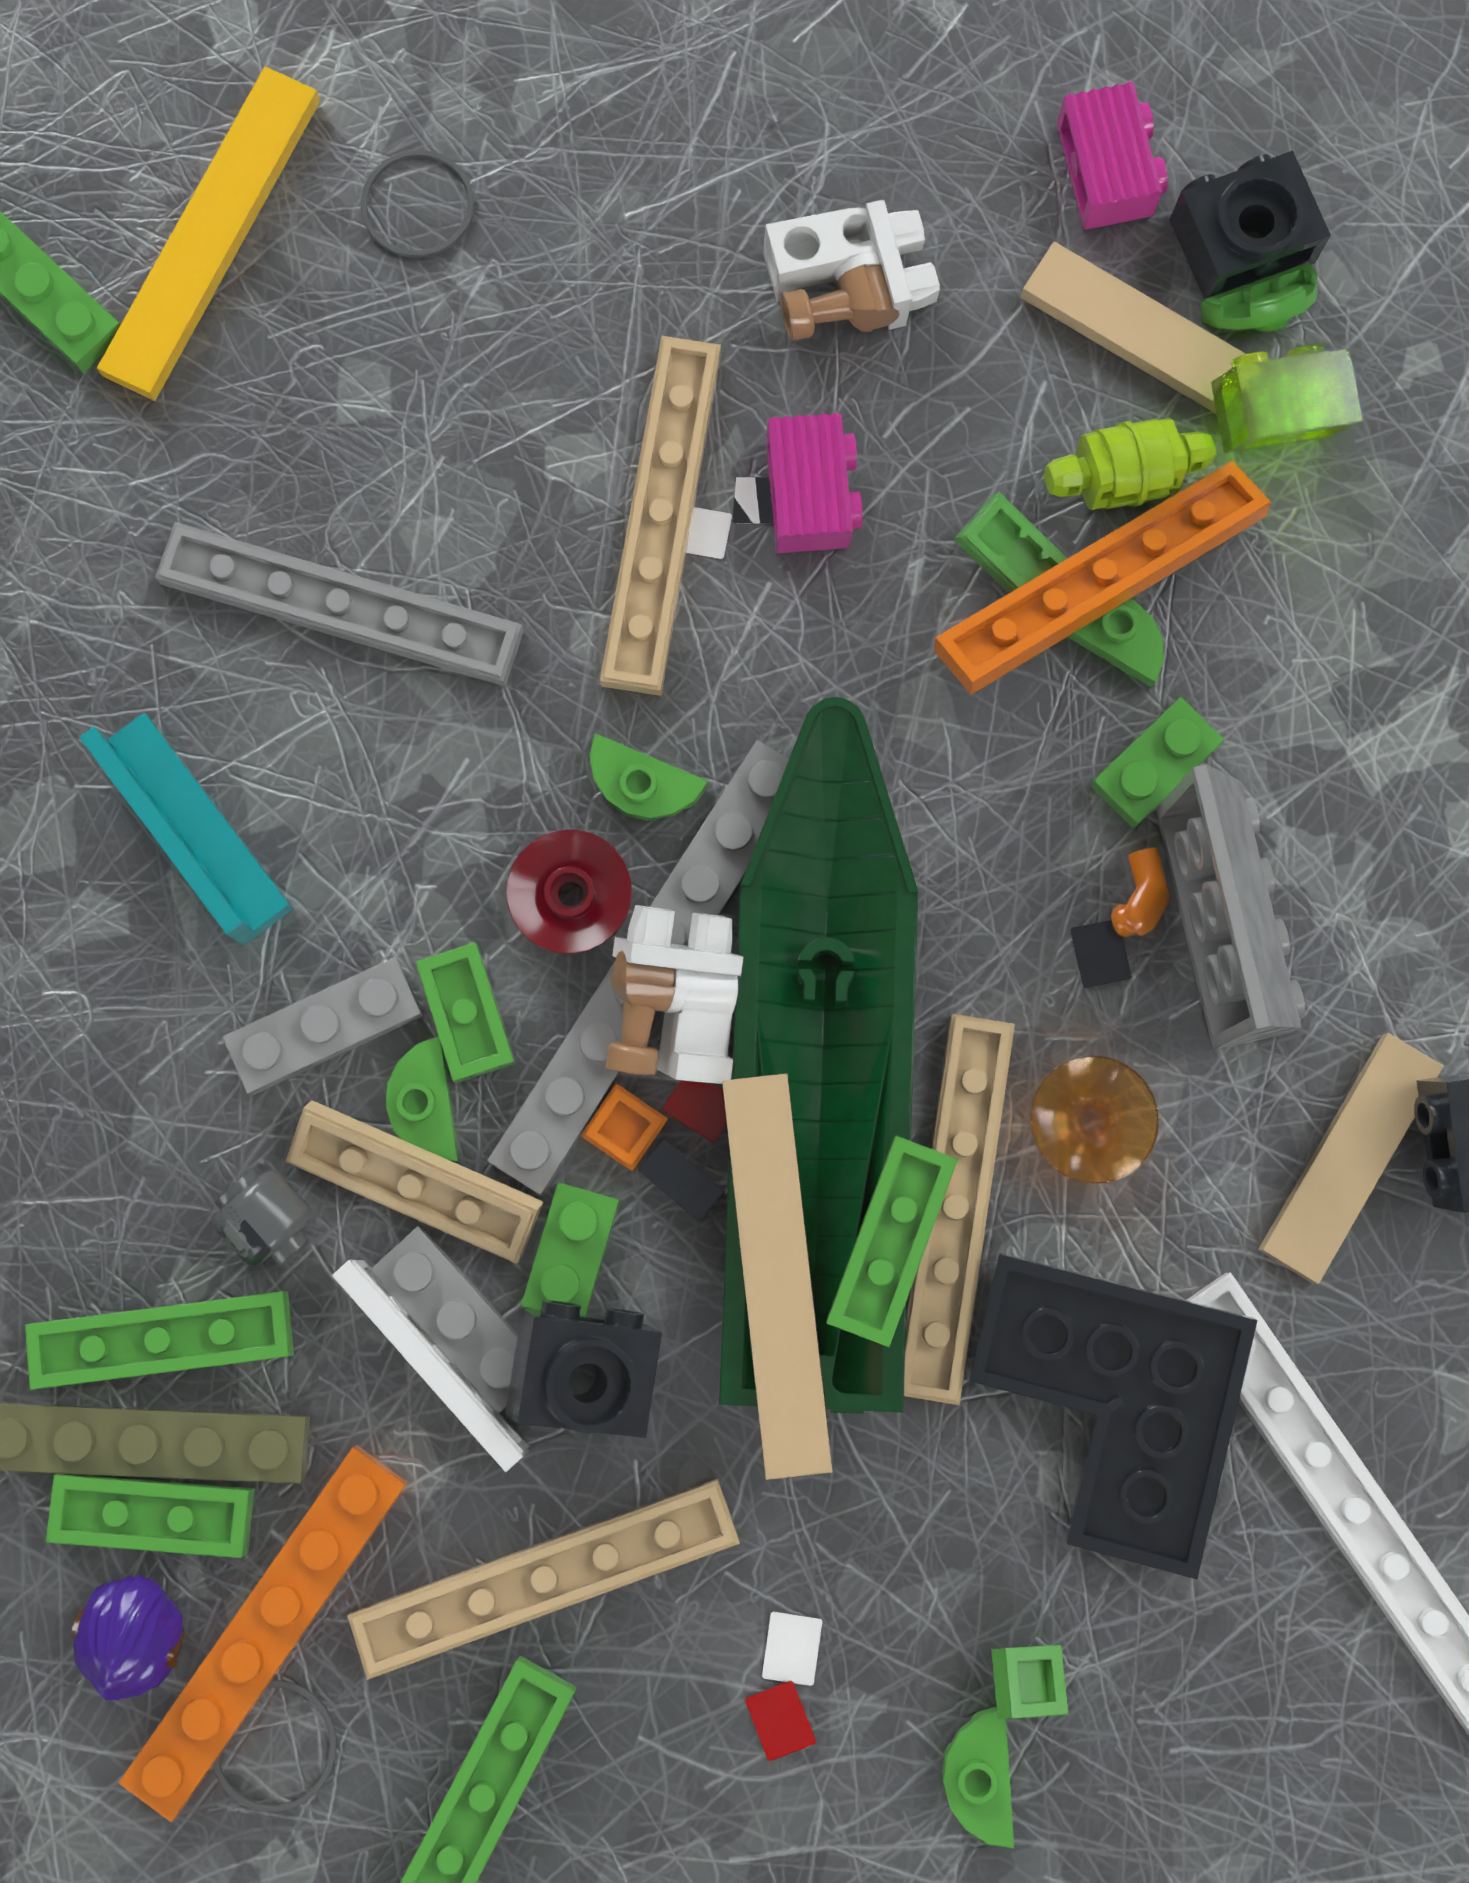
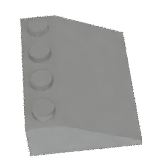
M1207 764L1193 767L1156 808V814L1212 1049L1286 1035L1302 1028L1299 1017L1305 1014V1002L1298 981L1296 979L1290 980L1284 956L1290 952L1289 935L1284 921L1281 918L1275 919L1269 896L1275 891L1274 874L1269 860L1266 857L1260 858L1254 835L1260 831V819L1256 803L1252 797L1245 798L1240 780Z

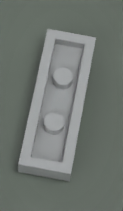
M393 957L222 1037L247 1094L253 1096L423 1017L424 1014L399 959Z
M417 1226L373 1266L370 1271L494 1411L500 1414L507 1406L518 1334L422 1227Z

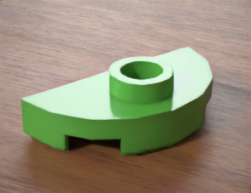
M1306 263L1204 299V301L1200 302L1202 322L1215 328L1232 330L1254 328L1258 331H1274L1281 329L1290 322V318L1303 313L1315 303L1318 294L1317 272L1311 264Z
M1127 600L1068 636L1069 639L1150 688H1153L1164 662L1163 637L1153 617L1135 600Z
M596 733L594 735L590 752L594 782L603 794L606 802L629 818L655 822L659 821L660 818L675 816L686 808L690 809L709 786L708 781Z
M439 1036L416 1044L398 1060L387 1082L386 1110L393 1131L400 1139L452 1162H460L446 1058Z
M997 1707L978 1711L971 1716L972 1719L957 1731L952 1742L948 1743L944 1752L941 1777L949 1807L966 1831L988 1845L1014 1849L1006 1719H998Z

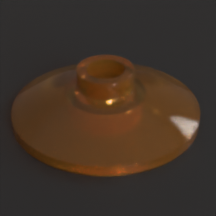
M1082 1056L1059 1065L1041 1082L1032 1101L1030 1126L1037 1149L1052 1168L1065 1177L1078 1182L1101 1184L1124 1178L1143 1164L1151 1153L1157 1139L1159 1114L1156 1100L1150 1087L1134 1069L1123 1062L1109 1057ZM1086 1109L1096 1111L1101 1117V1127L1096 1133L1086 1132L1080 1125V1115Z

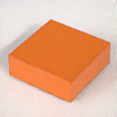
M616 1083L580 1136L634 1172L669 1119Z

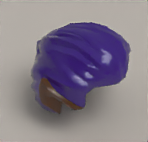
M141 1575L136 1577L128 1576L123 1580H114L96 1587L86 1606L76 1616L71 1630V1638L74 1640L75 1664L82 1675L93 1684L100 1696L106 1701L139 1696L148 1690L158 1687L171 1670L177 1667V1658L185 1635L183 1615L178 1610V1607L174 1605L173 1600L154 1579L145 1578Z

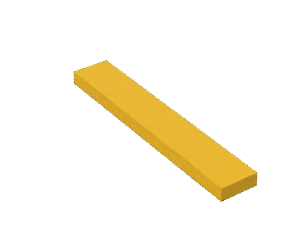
M264 66L98 364L97 370L102 377L156 401L321 101L316 89Z

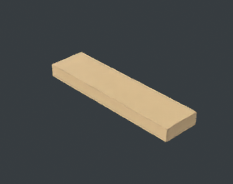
M1055 241L1044 255L1021 293V299L1226 419L1260 364L1259 361Z
M1390 1033L1381 1036L1258 1251L1310 1283H1320L1415 1117L1414 1104L1418 1097L1416 1080L1438 1077L1444 1067L1442 1064Z
M313 1100L303 1108L285 1161L288 1164L516 1264L523 1256L543 1201Z

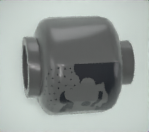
M253 1168L214 1202L220 1209L214 1219L216 1231L248 1265L261 1264L270 1256L280 1265L309 1240L301 1232V1229L311 1218V1208L282 1174L277 1171H268L260 1175Z

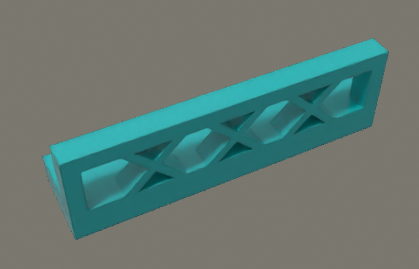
M142 713L110 738L95 726L79 736L80 740L226 935L245 946L294 909L147 714Z

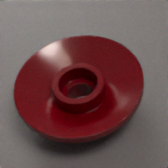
M558 830L535 839L518 855L508 875L506 898L514 923L528 940L538 947L553 953L579 954L600 947L609 941L622 927L631 907L632 882L623 858L607 841L586 831ZM570 885L577 886L583 891L581 901L575 906H566L560 902L561 891Z

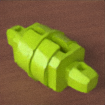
M1169 418L1161 420L1152 419L1136 423L1131 421L1119 422L1115 427L1082 434L1075 455L1071 454L1054 459L1046 465L1044 482L1048 493L1051 495L1066 497L1082 493L1086 506L1090 510L1100 508L1111 509L1126 505L1130 507L1142 506L1144 502L1167 498L1169 495L1177 494L1186 474L1206 469L1213 463L1216 456V446L1211 435L1206 433L1190 432L1179 434L1174 421Z

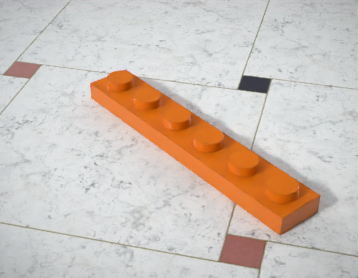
M1232 460L935 637L934 652L967 692L972 695L1265 518L1271 501Z
M358 1445L352 1447L119 1781L121 1786L168 1821L173 1822L179 1816L213 1764L224 1751L267 1686L278 1673L409 1483Z

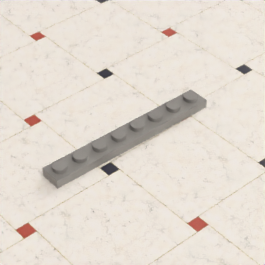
M758 740L750 749L650 906L675 911L670 944L688 946L692 913L721 916L741 885L789 761L788 758ZM614 963L487 1160L542 1196L621 1073L605 1068L609 1044L612 1042H622L623 1000L618 997L612 987L611 976L613 975ZM655 1011L653 1021L659 1014V1011Z

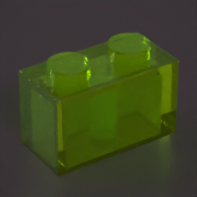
M1315 343L1288 351L1286 358L1269 360L1268 352H1254L1231 360L1232 368L1211 382L1224 454L1334 437L1362 422L1350 349L1325 352L1324 344Z

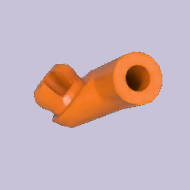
M1157 847L1139 850L1128 855L1136 889L1130 896L1127 904L1116 905L1111 913L1113 927L1123 937H1130L1135 933L1143 936L1153 931L1169 905L1170 892Z

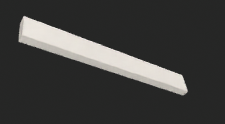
M1231 1273L1223 1274L1186 1301L1253 1317L1258 1320L1239 1404L1469 1736V1615Z

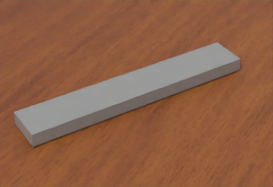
M177 522L173 525L155 576L160 585L506 687L524 633L522 624Z

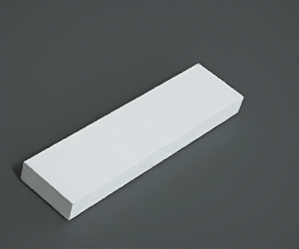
M348 1260L332 1276L500 1467L507 1472L529 1452L527 1449L529 1445L501 1414H497L372 1274L370 1271L371 1267L366 1261Z

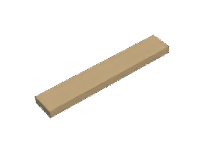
M661 336L601 671V687L658 696L662 695L721 357V345Z
M957 1014L950 1016L931 1149L954 1157L958 1161L908 1296L904 1396L960 1405L1015 1027L1013 1023Z
M787 1074L724 1080L722 1083L766 1480L831 1473L832 1464Z
M715 1479L352 1611L347 1617L368 1680L738 1545L740 1540L719 1479Z

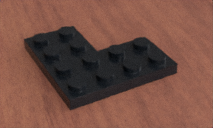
M999 1253L969 1381L1095 1415L1066 1537L1067 1544L1198 1579L1258 1320L1253 1317Z

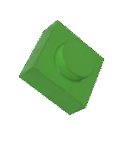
M1061 1645L991 1649L998 1719L1068 1715Z

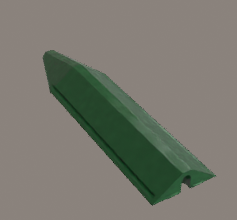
M839 697L825 698L819 701L806 714L740 885L737 955L743 956L741 976H737L738 994L735 1005L732 1080L787 1074L825 1409H830L831 1413L864 1414V1411L903 1413L907 1300L890 1347L826 1323L895 1136L911 1141L919 893L865 717L857 705L848 699ZM729 1149L719 1405L758 1406Z

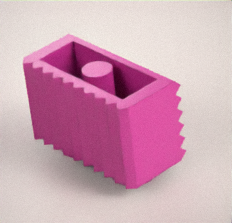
M1130 81L1124 85L1117 83L1111 88L1104 86L1100 90L1095 88L1089 92L1082 90L1076 95L1069 93L1063 98L1057 120V131L1060 133V142L1063 146L1065 162L1068 165V174L1071 177V185L1076 197V206L1079 208V217L1081 218L1083 230L1152 217L1161 195L1167 191L1168 177L1165 162L1161 156L1153 158L1149 139H1152L1154 130L1150 105L1148 102L1139 103L1135 85Z
M836 412L831 415L823 413L818 416L810 414L806 417L798 415L793 418L785 416L783 418L772 417L768 419L766 447L776 553L849 548L853 529H861L863 521L860 492H849L847 471H855L857 467L854 433L843 434L842 415Z

